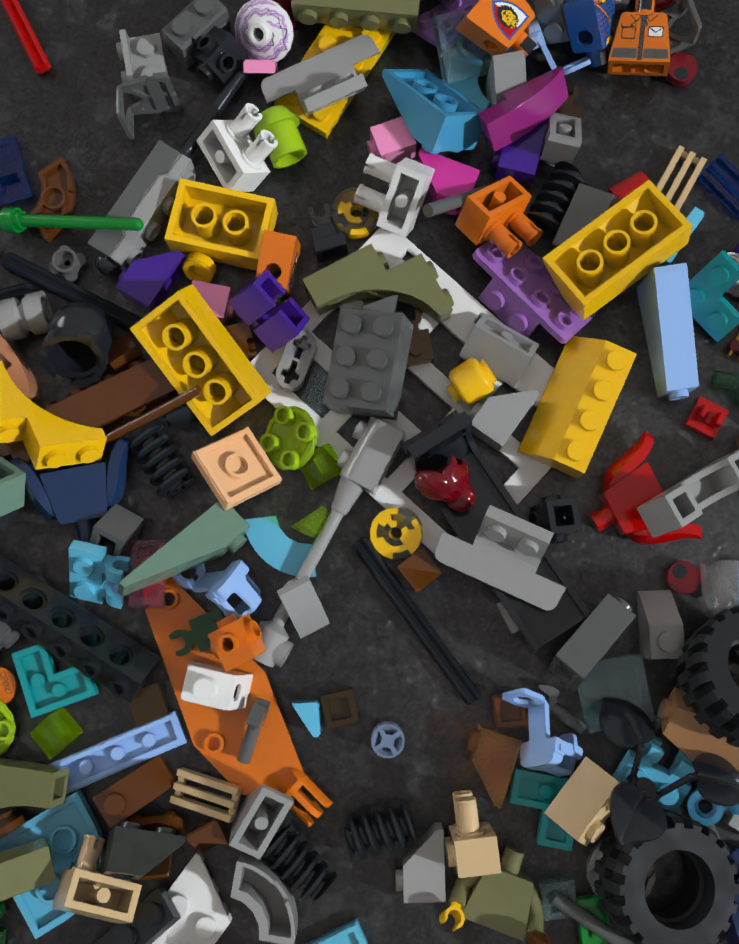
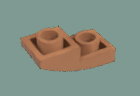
M0 334V361L8 368L6 371L17 388L26 397L37 402L40 399L39 389L29 365L17 348Z

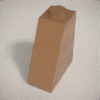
M674 687L669 698H664L658 709V718H661L662 734L692 761L702 753H713L725 758L738 771L739 748L729 745L726 742L727 737L725 736L717 739L708 732L710 727L707 724L703 723L700 725L693 717L696 715L693 707H687L682 698L686 695V692Z

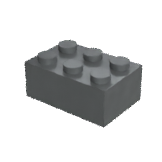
M340 309L322 402L323 405L335 413L397 420L414 327L403 313Z

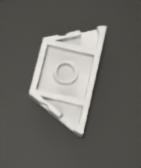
M199 850L167 891L181 918L152 944H215L231 923L232 916L226 903L221 900L220 890L215 879L211 878L204 863L205 858Z

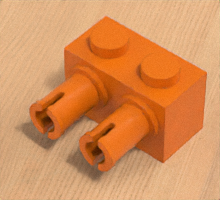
M510 175L467 196L455 223V226L476 246L490 240L507 258L514 256L523 244L509 229H512L528 247L534 245L543 234V230L538 228L525 215V209L532 195Z

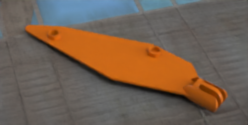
M149 557L143 559L142 562H141V564H142L144 561H146ZM172 577L143 588L144 609L193 745L229 783L243 787L241 795H248L260 785L265 784L294 798V803L290 809L310 828L314 823L312 816L319 818L324 813L314 797L326 808H329L333 802L304 773L266 672L253 659L234 668V670L254 674L246 708L228 711L180 700L188 664L191 660L223 667L220 659L214 656L211 649L200 652L198 644L194 646V649L189 654L176 656L175 652L185 647V639L178 637L170 640L169 635L177 630L191 631L192 629L188 621L207 612ZM170 593L175 597L172 605H168L166 602V597ZM237 685V687H236V689H235V692H234V698H235L236 693H237L238 685ZM257 698H261L271 702L269 712L261 727L250 763L243 764L237 761V756L248 726L246 721L253 703H256Z

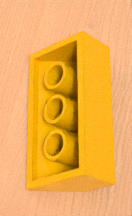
M648 180L545 255L542 261L564 300L584 321L648 274L654 267L659 266L685 247L689 242L693 225Z
M193 284L178 290L130 328L179 395L197 385L201 387L203 394L186 402V404L210 436H213L246 413L272 392Z
M573 336L564 345L517 452L576 479L585 474L637 354L607 340Z

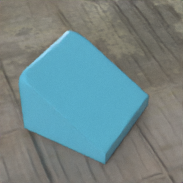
M318 699L293 701L292 706L311 735L319 737L321 734L320 701Z

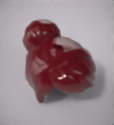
M450 455L449 464L441 467L439 470H422L419 468L415 474V487L426 498L447 502L453 511L465 512L474 505L475 492L470 485V471L464 459H456L455 455Z

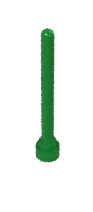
M3 207L0 211V227L6 233H21L27 227L140 231L144 226L143 221L136 217L27 214L19 207Z

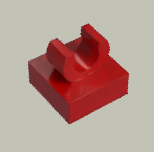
M699 396L696 398L682 426L712 441L716 438L729 410Z

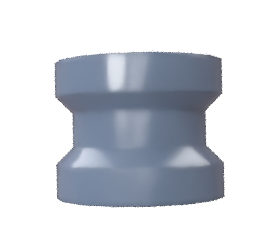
M383 721L373 728L371 746L378 756L393 758L403 750L405 738L402 729L397 723Z

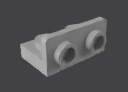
M126 29L119 30L121 42L116 43L120 62L125 64L126 71H121L123 83L144 75L150 77L153 76V73H168L160 33L129 38ZM133 95L135 102H138L141 99L140 97Z

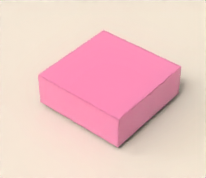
M245 59L243 61V73L273 75L278 73V63L274 60Z

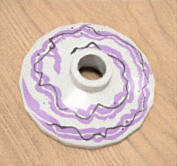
M251 0L245 3L237 13L234 25L236 40L248 54L249 59L274 60L277 62L286 56L291 49L294 38L293 26L288 13L279 3L273 0ZM257 28L263 31V39L258 38L256 34Z

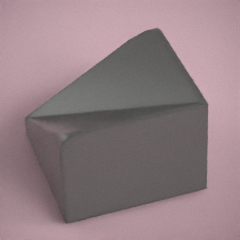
M392 295L381 300L365 299L362 310L396 312L398 295Z

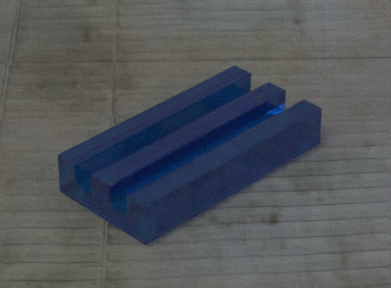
M722 153L699 174L698 179L739 219V202L732 196L734 194L739 199V169ZM710 173H713L725 186L723 187Z

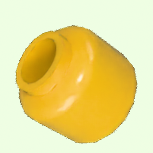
M471 357L449 372L451 384L447 386V390L456 403L462 400L466 405L474 406L477 402L482 401L494 392L495 387L493 383L497 379L484 359L478 361L476 358Z

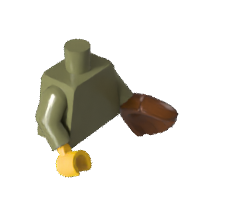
M505 846L500 861L501 873L467 878L457 877L448 900L450 907L439 915V922L441 924L447 921L448 914L454 917L455 925L452 931L462 927L465 919L523 942L526 936V944H553L550 938L544 934V914L539 891L533 885L531 877L519 871L525 853L512 846Z

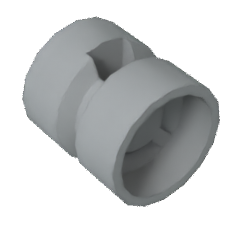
M42 290L24 294V298L21 301L16 297L0 300V330L8 342L28 337L29 331L34 335L48 332L49 321L53 317V312L49 300Z

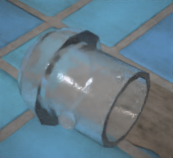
M717 560L699 564L702 596L697 597L696 600L703 614L712 618L724 609L730 610L732 607L738 606L739 561Z

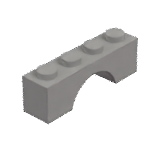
M739 449L714 460L637 507L653 538L684 527L703 514L702 509L739 490Z

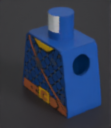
M614 0L565 1L563 3V10L573 53L586 52L591 62L588 67H598L606 64L605 47L614 40L616 33Z

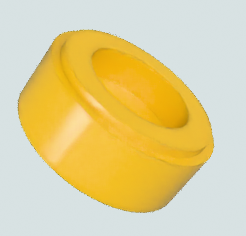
M200 252L190 253L182 266L184 274L191 281L197 280L209 283L216 273L214 261L209 256Z

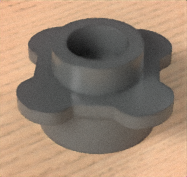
M63 245L53 254L52 262L49 263V270L54 274H61L70 282H74L78 279L80 268L86 265L87 259L84 254H76L68 246ZM67 261H70L69 266H65Z

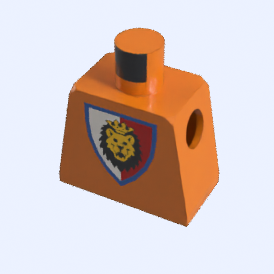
M479 0L456 27L458 32L491 56L503 54L511 47L514 51L524 50L526 58L537 45L524 31L535 18V13L526 0Z
M264 230L256 276L266 269L272 275L276 272H281L280 277L276 280L287 291L284 295L291 296L302 254L303 247L297 236ZM281 297L275 301L276 305L270 310L280 305Z

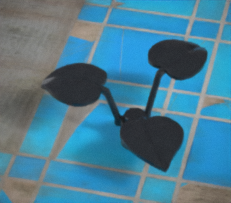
M611 697L603 698L599 701V722L606 737L614 744L623 748L636 746L632 770L627 777L628 782L616 785L611 791L609 799L610 818L618 846L650 842L660 838L666 831L667 819L658 801L661 797L690 781H697L699 794L713 804L720 806L739 805V772L725 758L713 753L698 755L693 761L695 773H689L659 791H656L655 784L649 778H638L637 774L644 752L643 743H649L655 737L654 726L650 718L641 708L629 701Z

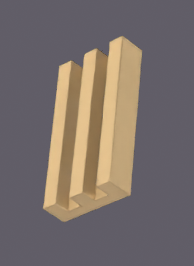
M681 145L676 149L656 186L662 191L678 160H683L684 163L665 196L671 201L689 166L695 167L674 205L679 211L707 161L704 157L698 159L695 157L696 153L692 151L689 153L685 152V147Z
M184 767L177 769L176 776L179 777L178 781L174 782L173 789L175 793L171 795L170 803L228 823L235 820L243 787ZM187 779L230 793L232 798L229 799L187 785ZM186 793L229 808V810L227 811L183 796V794Z

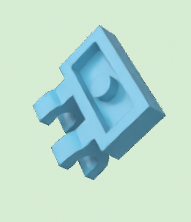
M73 540L68 548L70 597L102 604L105 599L109 606L121 609L123 606V596L117 592L118 585L124 579V571L128 572L131 567V557L107 555V547Z
M655 736L651 742L643 744L644 752L637 776L638 778H649L655 784L656 791L661 790L689 773L695 772L693 764H691L692 760L681 750L677 753L669 769L659 765L658 762L665 753L664 749L660 748L662 739ZM628 749L613 773V777L620 783L628 782L627 777L632 770L636 752ZM691 782L661 797L658 801L660 806L676 813L692 788Z

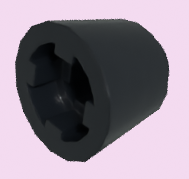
M186 403L160 416L166 427L172 426L174 429L200 422Z

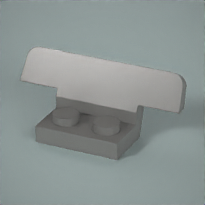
M360 35L266 77L261 82V89L266 103L269 104L295 92L307 117L358 94L368 85L363 73L357 75L353 65L379 54L380 51L370 36Z
M489 505L473 545L443 531L441 533L435 550V557L439 562L543 610H553L566 587L536 574L540 561L554 535L553 532Z

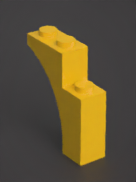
M0 361V443L23 441L35 470L101 461L107 440L102 428L76 424L42 409L17 388L7 373L3 362Z

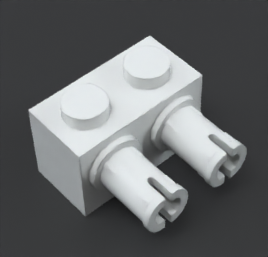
M246 103L234 120H212L196 140L223 188L253 192L270 173L264 160L277 147L278 142L273 140L275 136L268 130H262L254 142L249 136L250 131L262 119V114L258 113L259 109L251 103Z
M370 153L366 161L368 165L364 166L363 173L388 182V192L383 194L364 186V184H360L356 191L358 196L354 197L353 203L378 212L379 218L376 226L406 238L414 229L435 169L407 157L395 164Z

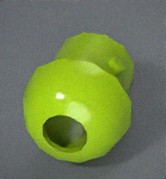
M283 105L272 106L262 111V119L254 126V133L256 138L262 130H268L275 136L273 140H277L278 145L268 155L273 167L278 169L285 168L302 160L307 155V149L297 129L300 124L298 116L290 108Z

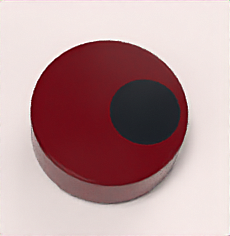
M684 52L672 55L670 57L668 74L665 76L666 80L677 87L688 85L698 71L697 61L692 55Z
M687 561L672 563L664 574L666 586L676 594L692 593L700 584L699 570L694 564Z

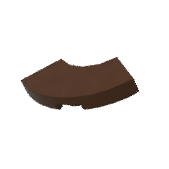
M61 156L36 173L41 183V196L37 206L29 214L72 215L76 199L75 181L70 167ZM36 227L48 243L54 240L64 229Z

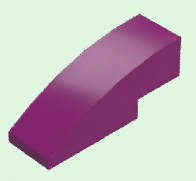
M561 66L503 93L504 101L477 113L484 139L494 152L532 131L567 100L569 95L564 71Z

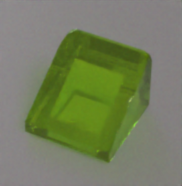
M329 443L315 449L307 463L299 468L311 490L339 475L342 468L337 466L339 458Z
M321 506L290 528L314 540L317 538L329 514L328 509Z
M61 707L48 715L30 735L51 760L82 733V729L67 710Z

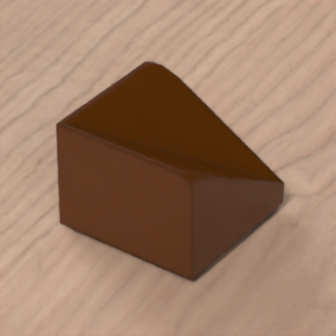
M423 546L396 567L415 593H418L442 573Z
M212 817L193 827L187 834L186 839L196 849L204 852L218 844H228L230 830L225 821Z

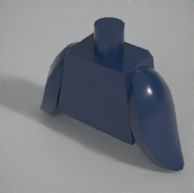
M120 437L112 447L108 464L106 461L39 474L29 462L20 457H16L9 462L26 473L25 491L37 511L49 520H58L60 525L75 522L78 540L91 539L93 527L96 524L95 518L103 517L114 504H119L123 497L126 486L128 452L133 439Z

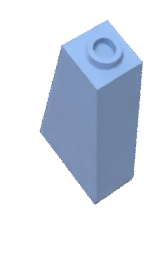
M687 263L654 267L637 286L636 291L657 397L669 396L670 401L688 398L689 393L699 387Z

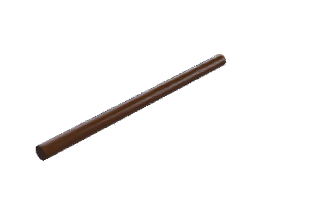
M197 385L105 434L107 437L105 445L203 394L201 387ZM60 466V467H58V468H52V470H53V471L60 470V469H62V468H64V467H66V466Z

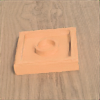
M249 427L193 451L191 455L192 460L225 511L280 484L282 481L281 476Z

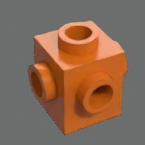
M233 613L216 622L219 629L207 634L210 639L212 653L216 658L220 659L225 672L256 658L267 650L261 639V629L257 622L251 619L249 613L239 619Z

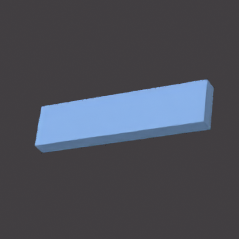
M175 710L168 715L130 729L49 765L70 768L66 794L183 745L188 742V738L178 712Z

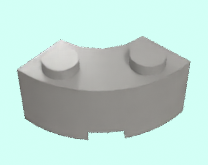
M241 852L236 862L230 897L243 902L254 913L259 925L260 941L277 944H295L298 912L289 884L286 879L283 881L280 879L282 874L277 869L272 870V864L262 858L259 860Z

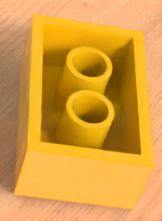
M180 178L164 239L171 252L179 250L186 256L193 252H200L209 256L214 262L257 271L264 230L274 231L278 216L275 199Z

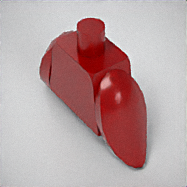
M644 430L638 441L606 470L602 479L603 492L599 494L604 507L589 514L592 525L597 532L614 525L619 536L626 535L632 542L642 545L662 544L682 539L703 540L701 527L693 523H688L680 529L653 538L639 514L638 506L663 492L648 462L642 464L649 455L654 443V438Z

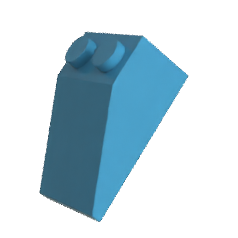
M383 69L382 77L411 136L422 144L423 150L431 154H439V152L445 151L459 153L461 150L475 149L482 132L477 113L484 110L428 69Z

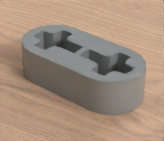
M301 331L298 336L287 342L275 374L278 385L285 391H298L306 381L317 352L316 340L311 333ZM303 339L307 340L308 347L311 349L309 351L304 350L300 359L296 358L298 350L294 344H301ZM293 364H296L295 373L299 379L291 380L290 384H287L282 374L284 372L289 373Z

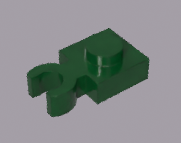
M220 608L214 609L189 620L191 631L177 630L169 635L170 640L183 637L186 642L183 649L175 652L176 656L189 654L196 644H198L200 652L211 649L210 639L207 634L219 629L216 622L225 618L224 612Z

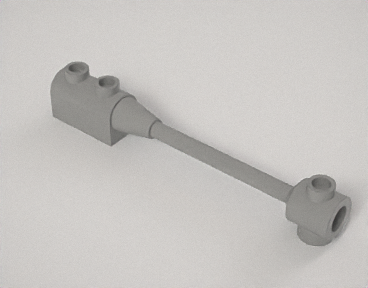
M370 417L368 422L359 421L352 435L353 438L358 440L352 451L345 449L337 462V466L342 468L339 474L341 477L331 505L332 510L295 578H302L307 575L310 579L342 517L350 511L363 490L365 489L376 494L400 450L401 444H403L406 438L404 432L374 417ZM283 603L279 606L272 620L260 621L258 624L262 632L261 639L267 650L254 658V660L269 667L277 665L281 668L294 645L288 641L289 635L284 628L289 615Z

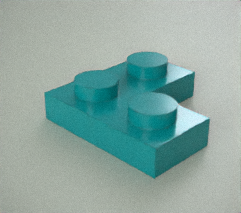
M724 250L689 281L692 317L716 342L720 341L739 324V312L722 296L739 280V265Z
M39 644L11 654L31 718L99 694L95 680L86 677L77 668L72 667L57 673L51 652Z
M514 766L508 801L512 804L541 809L535 841L537 845L572 851L574 838L544 813L569 780V777H560Z

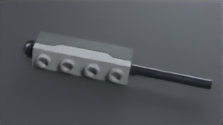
M237 69L179 151L160 140L106 216L140 218L144 223L143 228L140 231L96 230L88 241V245L97 255L95 266L101 274L113 275L118 269L129 268L134 260L142 259L143 250L148 242L155 240L158 236L161 223L167 215H171L180 178L195 181L196 170L192 163L191 155L199 146L196 140L212 120L218 119L246 79V75L242 71Z

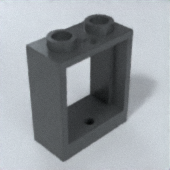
M608 593L555 655L548 669L575 691L635 619L636 615L631 612V606L622 598H614Z

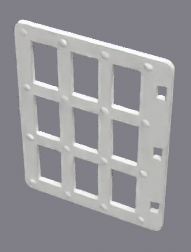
M380 227L361 247L372 244L376 253L381 251L389 265V269L386 271L405 262L402 258L406 255L407 251L414 257L422 254L426 262L431 261L438 273L436 280L441 289L446 288L449 291L454 302L451 317L440 324L463 344L466 343L475 326L474 322L478 319L479 315L482 316L485 313L501 322L407 238ZM309 301L302 310L308 315L310 320L302 331H307L314 336L317 344L314 362L328 373L332 350L313 332L335 309L319 316L313 304ZM355 301L341 305L339 308L362 310L364 302ZM423 312L419 330L429 329L430 334L439 324ZM304 339L301 344H294L302 351H309L311 349L308 347L307 340ZM286 344L273 353L265 346L251 361L254 368L272 391L265 399L276 409L279 406H297L306 410L313 418L316 426V446L337 465L345 449L353 450V447L337 433L353 415L335 413L330 410L321 418L295 393L283 390L278 385L274 372L277 369ZM535 352L518 383L512 388L516 392L538 391L540 395L532 405L534 408H537L554 368ZM432 363L406 368L452 409L447 415L455 410L459 414L465 411L468 415L474 406H468L462 400L458 403L455 402L447 390V386L451 384L450 380ZM498 378L493 383L495 387L494 392L504 383ZM486 397L485 399H483V400L480 401L479 403H481V404L483 405V404L486 402V400L488 399V397ZM398 411L397 420L377 418L404 432L406 436L404 442L422 432L400 411ZM511 435L499 452L517 468L516 472L505 482L504 486L518 505L551 467L517 452L521 443ZM406 458L388 479L384 477L376 494L365 491L384 509L400 506L398 513L407 515L404 521L409 525L410 530L414 529L411 521L416 518L420 527L423 526V539L421 543L435 555L441 533L445 531L403 493L405 488L414 480L416 474L408 458Z

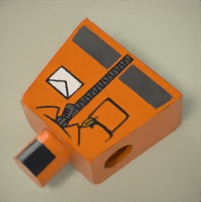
M636 0L635 12H623L621 14L609 54L608 75L667 76L670 65L668 16L663 12H654L655 0Z

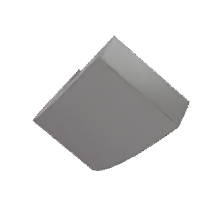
M307 575L302 578L292 579L283 588L277 590L300 639L330 624Z

